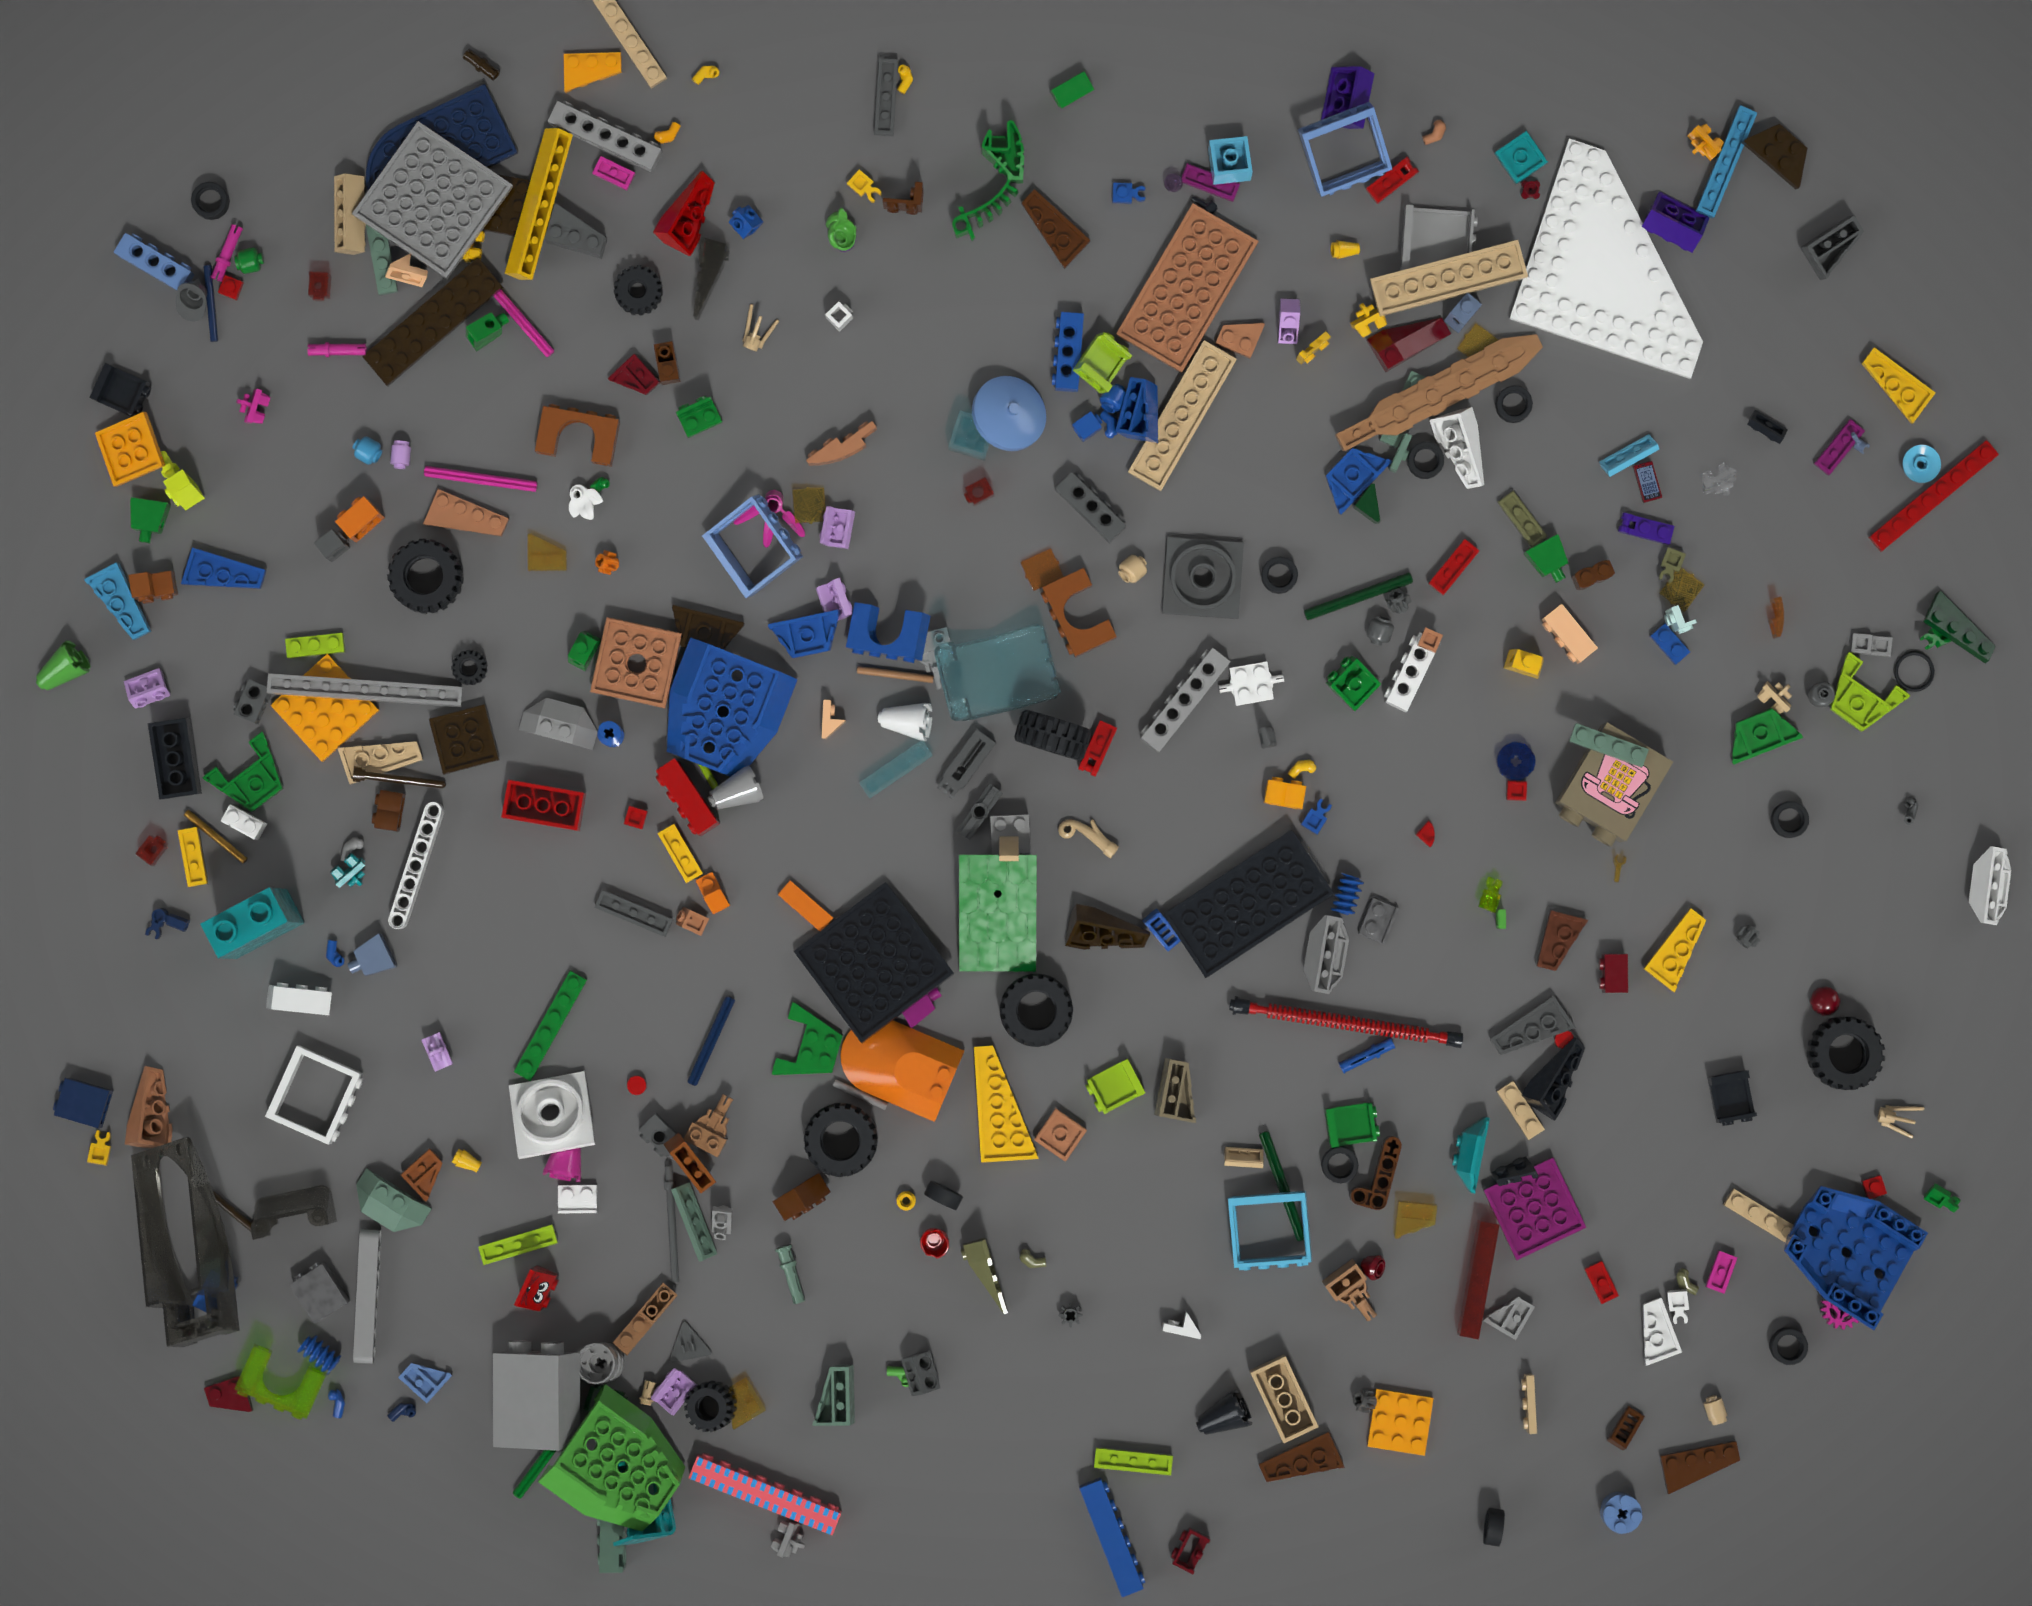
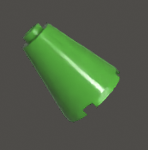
M63 642L36 675V683L41 689H53L90 671L91 665L82 650L78 652L74 648L77 645L73 642Z

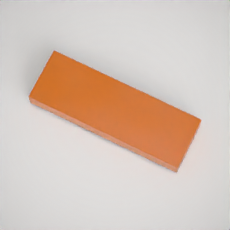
M791 880L778 894L819 931L824 929L834 919Z

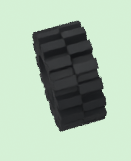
M462 651L452 661V674L462 684L476 685V683L482 682L481 680L486 677L488 665L485 658L476 651ZM469 660L474 661L477 665V670L472 675H466L462 670L463 664Z

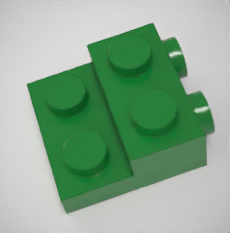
M1351 656L1350 658L1345 657L1341 661V667L1337 671L1334 670L1329 673L1326 684L1353 711H1356L1381 683L1356 657Z

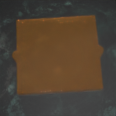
M1051 549L1020 562L1026 574L1025 578L1029 580L1033 591L1064 577L1059 567V561H1056Z

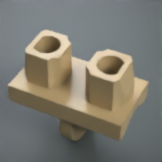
M1767 681L1763 684V689L1757 697L1763 703L1772 697L1776 703L1770 708L1774 709L1779 715L1784 711L1788 712L1792 705L1782 695L1789 699L1792 695L1787 690L1791 686L1787 684L1783 687L1778 682L1775 685L1779 690L1778 692Z

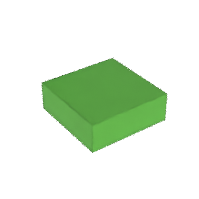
M1498 909L1496 911L1497 929H1506V909Z

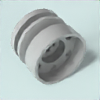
M600 1342L586 1345L580 1350V1377L591 1384L608 1383L616 1380L624 1369L625 1360L623 1353L612 1343ZM605 1360L606 1363L603 1364L604 1366H601V1363Z

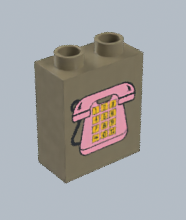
M1606 722L1601 724L1598 731L1649 749L1643 767L1640 768L1587 748L1555 804L1562 807L1558 815L1560 818L1576 827H1579L1582 820L1595 827L1591 836L1601 843L1612 847L1615 840L1620 843L1627 841L1673 761Z

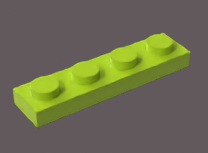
M552 1224L481 1245L478 1248L483 1265L556 1244L558 1239Z
M1096 1447L1094 1468L1171 1475L1173 1455Z

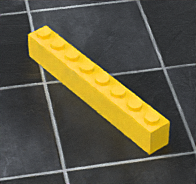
M546 128L544 130L507 262L505 274L519 280H533L573 135L559 128Z

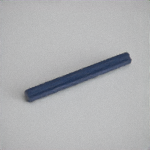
M729 996L725 997L687 1082L693 1086L698 1084L734 1005L735 1000Z

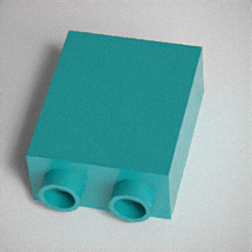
M269 887L200 923L218 959H238L305 922L287 889Z

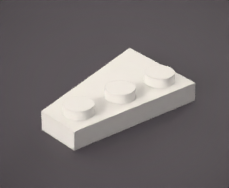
M1660 1297L1642 1304L1645 1366L1682 1353L1662 1298Z

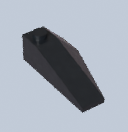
M1574 1037L1530 1080L1522 1093V1097L1530 1106L1554 1121L1566 1103L1567 1099L1564 1096L1567 1088L1572 1086L1571 1076L1573 1071L1578 1069L1585 1047L1578 1038Z

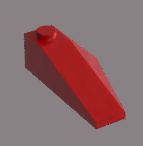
M700 171L663 214L653 233L664 244L687 256H691L700 241V227L705 222L704 212L706 206L710 203L715 182L704 171Z

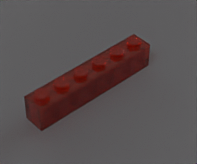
M1481 1220L1477 1222L1457 1332L1462 1337L1479 1340L1500 1226L1497 1223Z

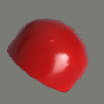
M930 1228L923 1233L920 1239V1246L927 1256L938 1259L946 1255L949 1249V1238L943 1230Z

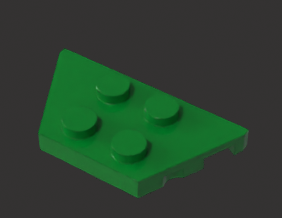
M1770 708L1735 723L1732 764L1735 765L1799 740L1803 736L1774 709Z

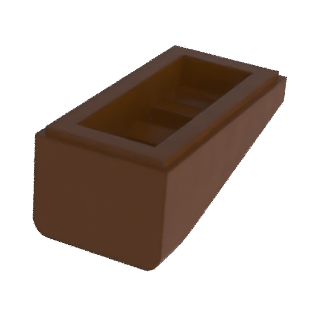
M1627 1406L1607 1441L1621 1450L1627 1449L1645 1416ZM1628 1414L1637 1419V1421L1634 1422L1627 1417ZM1624 1421L1633 1426V1428L1631 1429L1623 1424ZM1620 1428L1623 1429L1624 1431H1626V1432L1629 1433V1434H1628V1435H1625L1624 1433H1622L1621 1431H1619ZM1616 1435L1624 1439V1442L1617 1439Z

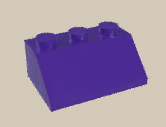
M1361 66L1332 67L1321 120L1369 102L1375 73ZM1365 119L1342 128L1364 129Z
M1659 191L1645 217L1642 227L1648 232L1662 237L1665 241L1672 242L1681 249L1693 253L1703 236L1710 217L1696 212L1695 209Z

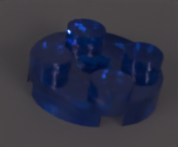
M1512 742L1503 746L1496 758L1499 773L1505 778L1514 781L1522 780L1531 774L1536 762L1534 753L1526 744L1521 742ZM1515 756H1518V760H1521V764H1517V767L1511 763V759H1514Z

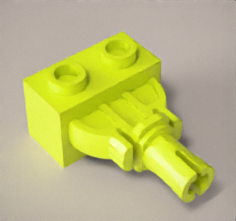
M161 451L165 463L161 474L167 478L163 481L166 486L164 491L177 507L181 505L186 511L205 499L198 485L183 469L180 470L176 463L171 461L166 451Z

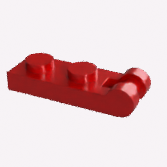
M1408 157L1366 188V191L1377 204L1419 173V170L1411 165V160ZM1402 168H1405L1408 172L1406 175L1402 173Z
M1101 720L1099 721L1078 770H1085L1090 772V775L1096 777L1117 727ZM1089 758L1096 761L1094 766L1087 763Z

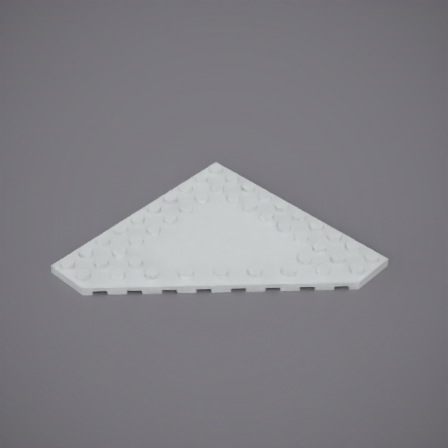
M1569 139L1526 266L1528 277L1521 281L1509 319L1688 379L1692 377L1703 344L1646 229L1642 227L1643 223L1607 152Z

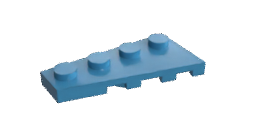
M116 562L84 579L92 587L97 597L105 603L110 613H113L118 619L117 621L132 640L152 632L138 601L132 598L130 584L120 563Z

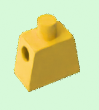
M1511 649L1508 652L1503 668L1538 679L1544 658L1520 649Z

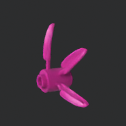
M778 490L768 491L765 499L770 510L774 513L780 511L783 514V520L800 537H804L805 531L796 517L790 511L785 512L782 508L784 501L782 493ZM753 506L736 519L734 524H741L760 513ZM765 522L763 545L767 548L772 541L773 532Z

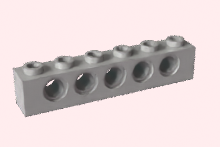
M557 101L548 119L550 126L564 130L586 143L651 173L654 172L662 155V150L659 148L660 145L653 141L647 143L638 134L632 133L630 135L625 132L624 128L618 125L613 127L608 124L607 120L601 117L593 118L590 116L591 113L584 109L578 111L569 102L563 101L561 103ZM569 116H576L574 123L567 122ZM586 124L594 125L591 131L584 130ZM608 131L611 133L608 139L601 138L603 132ZM625 139L628 141L626 147L618 146L621 140ZM642 147L645 148V153L637 155L636 150Z
M1214 648L1210 651L1206 649L1200 657L1202 662L1198 666L1194 664L1188 672L1191 676L1187 681L1183 679L1176 687L1179 691L1175 696L1171 694L1164 702L1167 705L1164 710L1161 711L1159 709L1152 717L1155 720L1152 725L1147 724L1141 731L1143 735L1141 739L1158 753L1230 664V661ZM1205 664L1213 667L1211 674L1203 672L1202 668ZM1198 679L1201 682V688L1193 689L1191 681ZM1181 694L1188 695L1189 703L1181 704L1179 696ZM1169 709L1177 711L1178 716L1176 719L1168 718L1167 711ZM1163 724L1166 728L1165 733H1156L1155 726Z

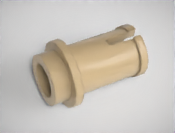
M645 1380L642 1396L639 1397L640 1404L651 1406L652 1402H654L651 1396L657 1383Z

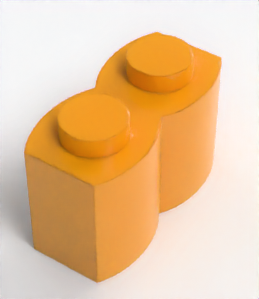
M1272 777V780H1267L1263 803L1292 809H1303L1306 786H1303L1302 782L1291 780V783L1283 782V778Z

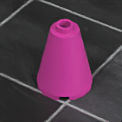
M581 1148L551 1153L543 1169V1175L550 1173L549 1177L564 1181H571V1178H576L575 1182H580Z

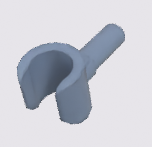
M1852 432L1851 436L1855 441L1854 449L1864 454V448H1869L1870 445L1859 439L1855 432Z

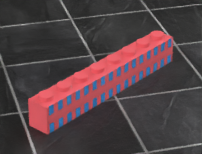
M706 1453L697 1455L689 1475L691 1480L830 1535H833L842 1512L834 1504L828 1503V1505L820 1503L821 1499L810 1496L808 1498L803 1496V1492L799 1490H787L785 1485L779 1482L772 1484L767 1482V1478L758 1474L756 1477L752 1476L748 1470L741 1467L737 1470L732 1468L730 1463L723 1460L717 1462L713 1460V1456Z

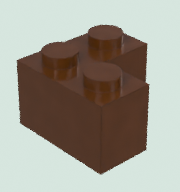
M817 1173L772 1202L784 1221L789 1218L795 1220L803 1215V1213L805 1214L814 1208L812 1204L815 1203L817 1206L826 1200L825 1196L831 1193L821 1175Z

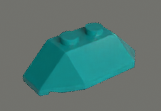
M1482 1117L1461 1131V1135H1458L1456 1139L1458 1152L1453 1155L1452 1165L1455 1166L1454 1170L1467 1190L1474 1194L1476 1193L1490 1121L1489 1117Z

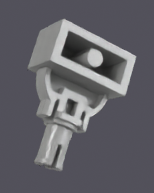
M947 627L927 633L923 658L920 661L925 666L927 673L930 672L929 664L931 665L937 690L942 689L940 679L942 680L943 688L949 687L942 665L943 661L945 668L949 667L947 660L950 648H952Z

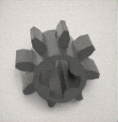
M1401 590L1392 591L1389 594L1390 600L1386 601L1392 613L1396 612L1399 614L1406 612L1409 608L1408 604L1412 602L1406 591L1402 592Z
M1751 925L1747 927L1741 926L1736 932L1739 935L1736 940L1747 949L1749 946L1756 947L1761 941L1757 938L1760 934L1759 931Z
M1069 1303L1068 1308L1061 1307L1064 1312L1058 1314V1316L1064 1317L1062 1324L1067 1322L1070 1328L1074 1322L1080 1324L1077 1318L1083 1316V1314L1077 1313L1079 1306L1073 1308L1072 1304ZM1067 1311H1069V1312L1074 1311V1312H1075V1313H1074V1317H1075V1318H1074V1319H1072V1318L1066 1319V1317H1067L1066 1312H1067Z
M1361 1388L1360 1393H1355L1353 1404L1356 1406V1411L1369 1413L1370 1409H1375L1377 1399L1373 1395L1374 1391Z

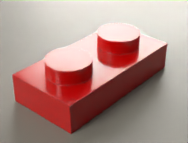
M1602 1261L1584 1268L1600 1304L1619 1296Z

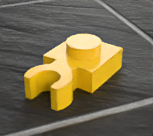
M860 169L847 182V185L860 197L867 194L868 200L871 203L875 202L871 197L872 193H877L880 196L882 194L878 188L871 187L874 181Z
M97 1130L95 1133L97 1144L91 1143L87 1162L107 1166L111 1146H107L106 1143L110 1141L111 1133L107 1132L106 1137L101 1139V1132Z

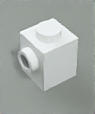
M838 302L825 316L840 332L853 319L851 314L853 311L846 304L842 305Z

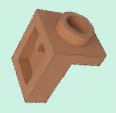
M683 907L677 914L676 925L701 936L709 918Z

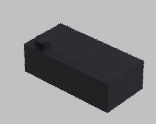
M181 718L148 723L159 800L202 794L191 719Z

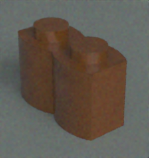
M1603 560L1592 567L1579 570L1571 578L1576 590H1584L1594 583L1606 581L1615 574L1610 560Z
M380 790V794H376L375 805L378 806L377 812H374L372 816L374 828L395 832L400 831L406 794Z

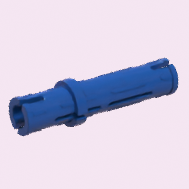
M1389 1037L1339 1062L1342 1072L1345 1074L1395 1049L1393 1041Z

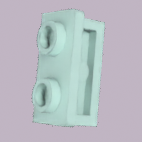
M1679 605L1665 611V622L1667 626L1670 625L1673 632L1678 631L1679 634L1693 629V625L1697 623L1696 619L1685 623Z

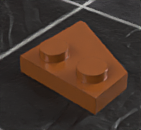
M429 1148L405 1169L401 1176L426 1202L443 1162Z

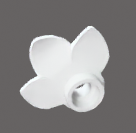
M581 484L574 485L570 490L569 512L573 518L580 514L583 518L592 520L594 518L593 505L602 503L603 498L595 489H587ZM577 491L580 492V497H577Z

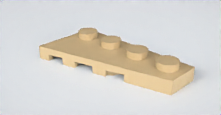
M417 741L338 748L350 785L357 783L353 782L354 766L362 767V769H366V772L384 774L423 760Z

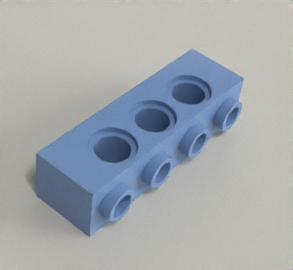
M125 233L114 250V253L120 258L175 290L181 284L191 281L195 275L190 271V266L183 262L179 265L174 262L175 258L166 252L162 255L157 252L159 248L151 243L145 245L141 242L142 238L134 233L131 236ZM138 248H142L143 253L136 257L135 251ZM154 258H159V263L156 266H151V261ZM171 267H175V273L172 276H168V270Z

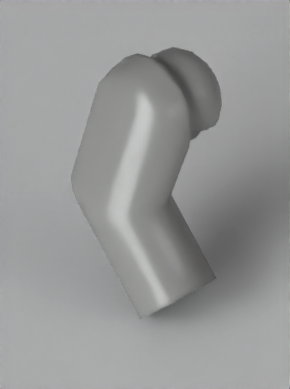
M354 837L347 841L343 846L341 861H344L356 848H363V840Z

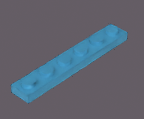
M1741 105L1738 107L1721 148L1722 150L1719 152L1695 210L1696 212L1710 218L1715 217L1744 147L1741 142L1747 139L1757 112Z

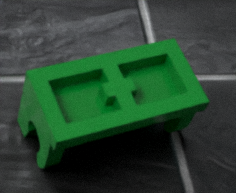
M1085 71L1050 90V93L1058 107L1062 109L1095 89Z

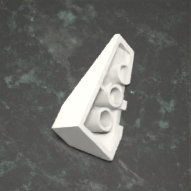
M1473 408L1456 410L1430 419L1435 439L1446 450L1445 455L1447 458H1451L1456 466L1455 471L1465 487L1470 489L1483 486L1484 477L1479 431Z

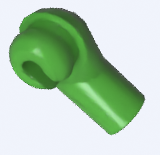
M887 1366V1376H897L902 1382V1386L909 1387L903 1367Z

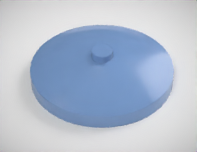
M1000 376L989 380L978 390L972 404V417L979 434L989 444L1006 451H1019L1031 446L1043 433L1046 424V409L1039 393L1029 383L1012 376Z

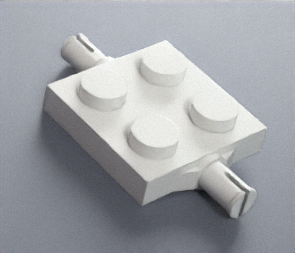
M1267 661L1229 668L1230 684L1219 685V689H1221L1219 691L1220 693L1231 691L1236 706L1274 699L1273 684L1284 682V678L1277 679L1282 678L1283 674L1272 676L1269 672Z

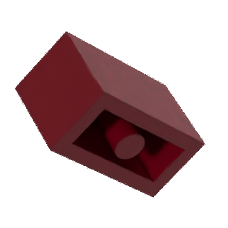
M1602 954V958H1599V970H1602V977L1599 978V989H1602V993H1628V954Z

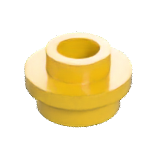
M904 1191L898 1195L897 1205L900 1209L907 1211L915 1206L916 1198L913 1193ZM904 1197H908L910 1199L909 1204L903 1203L902 1200Z

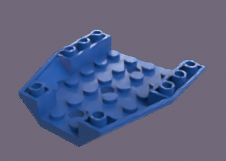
M690 637L669 692L667 752L725 775H734L743 767L750 766L776 735L798 679ZM735 670H739L743 674L742 680L738 682L734 681L731 677ZM726 706L729 709L728 716L720 717L717 712L718 708ZM712 742L715 745V750L712 753H706L704 751L705 743Z
M1820 1186L1805 1204L1786 1238L1784 1251L1825 1300L1874 1331L1883 1316L1881 1312L1913 1252L1920 1249L1928 1232L1879 1201ZM1810 1226L1817 1229L1816 1237L1810 1235ZM1843 1247L1849 1249L1850 1256L1848 1258L1842 1255L1841 1251ZM1876 1268L1880 1269L1883 1273L1881 1279L1877 1278L1874 1274Z

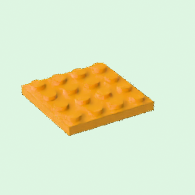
M326 654L303 675L351 679L329 654ZM281 695L271 704V707L322 762L380 711L372 701Z

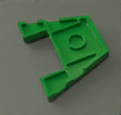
M264 732L259 733L248 742L260 759L230 782H228L218 767H215L202 777L205 781L251 812H254L284 789Z
M792 1002L788 1019L807 1024L796 1063L776 1058L772 1075L832 1073L843 1035L797 1003Z

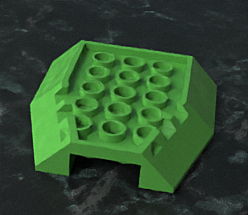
M604 1384L594 1398L596 1403L553 1466L548 1465L537 1482L583 1515L642 1532L660 1515L680 1485L686 1467L653 1419ZM589 1439H594L596 1442V1447L593 1450L587 1448L586 1444ZM621 1461L627 1464L624 1472H619L617 1468ZM655 1483L658 1489L655 1494L651 1495L648 1487L650 1484Z

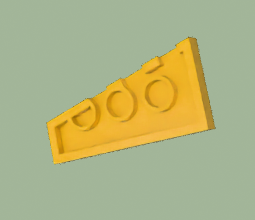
M1690 908L1643 968L1674 993L1706 919Z

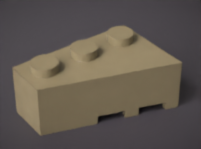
M1165 1058L1154 1115L1196 1123L1188 1062Z

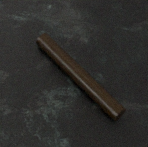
M212 1190L208 1194L209 1198L251 1233L257 1228Z

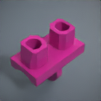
M254 389L250 402H248L250 395L244 394L243 400L237 399L236 403L241 405L239 410L241 413H245L246 407H248L244 420L245 423L262 424L265 414L256 411L258 404L268 407L271 397L262 393L260 389Z

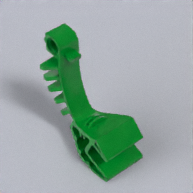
M1012 120L1007 122V136H992V131L989 129L982 143V155L994 165L993 167L996 170L998 169L1000 174L1006 176L1007 182L1000 192L984 205L965 213L963 206L958 207L961 215L955 217L952 223L956 239L969 234L971 241H973L975 236L968 219L975 217L978 227L982 228L983 220L979 215L980 213L984 212L988 222H992L994 218L989 208L993 207L998 216L1002 214V207L997 202L1001 200L1006 207L1011 203L1010 198L1004 195L1006 191L1014 197L1019 193L1018 189L1010 186V184H1023L1024 147L1020 132ZM958 222H964L966 224V228L963 230H958L956 228V224Z

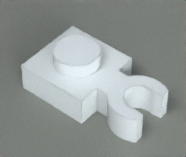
M1687 1289L1668 1291L1669 1311H1675L1673 1315L1674 1324H1677V1317L1682 1316L1684 1323H1687L1688 1315L1684 1312V1310H1689Z

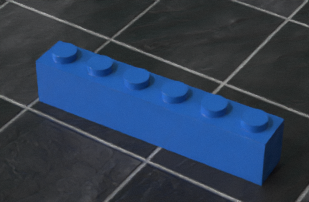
M1100 1477L1080 1485L1079 1489L1121 1596L1125 1597L1143 1590L1142 1584L1146 1582L1142 1572L1138 1573L1135 1567L1138 1565L1135 1554H1130L1128 1547H1131L1128 1536H1123L1121 1531L1124 1528L1121 1518H1116L1114 1511L1117 1508L1114 1500H1109L1107 1493L1110 1490L1107 1482H1102Z

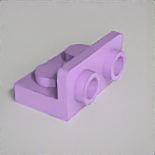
M160 668L124 681L128 700L135 709L170 696Z

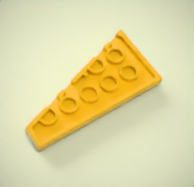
M974 1047L981 1163L1039 1159L994 1047Z

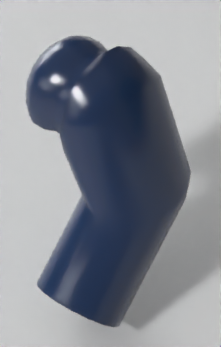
M400 1403L387 1416L392 1422L401 1415L411 1418L416 1415V1408L412 1404Z

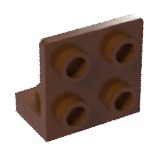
M915 182V187H911V200L883 198L884 209H887L889 213H898L899 211H906V214L917 215L918 212L922 213L923 182Z

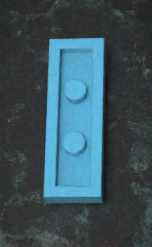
M1648 434L1599 461L1601 468L1611 477L1658 451L1659 446Z

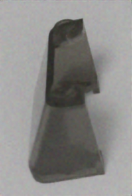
M320 1185L258 1199L254 1206L251 1222L252 1239H260L271 1235L270 1231L274 1225L279 1224V1218L307 1213L309 1222L314 1226H323L337 1222L331 1190L327 1186Z

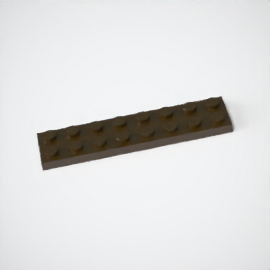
M477 258L362 357L385 385L389 386L504 287L484 263Z

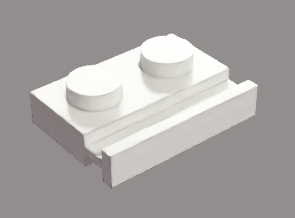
M558 1185V1213H597V1185Z

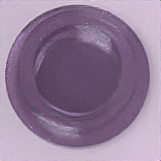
M1171 173L1165 178L1164 185L1168 191L1177 192L1181 190L1183 182L1177 173Z

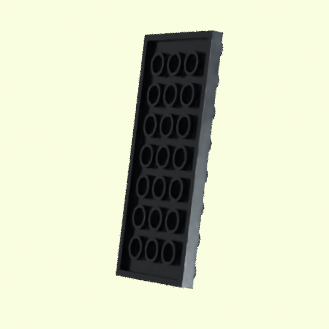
M1290 830L1163 915L1204 977L1207 978L1332 896L1334 892L1294 832Z

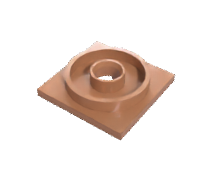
M607 617L590 692L666 709L682 633ZM635 654H640L646 659V667L639 673H634L628 668V660Z

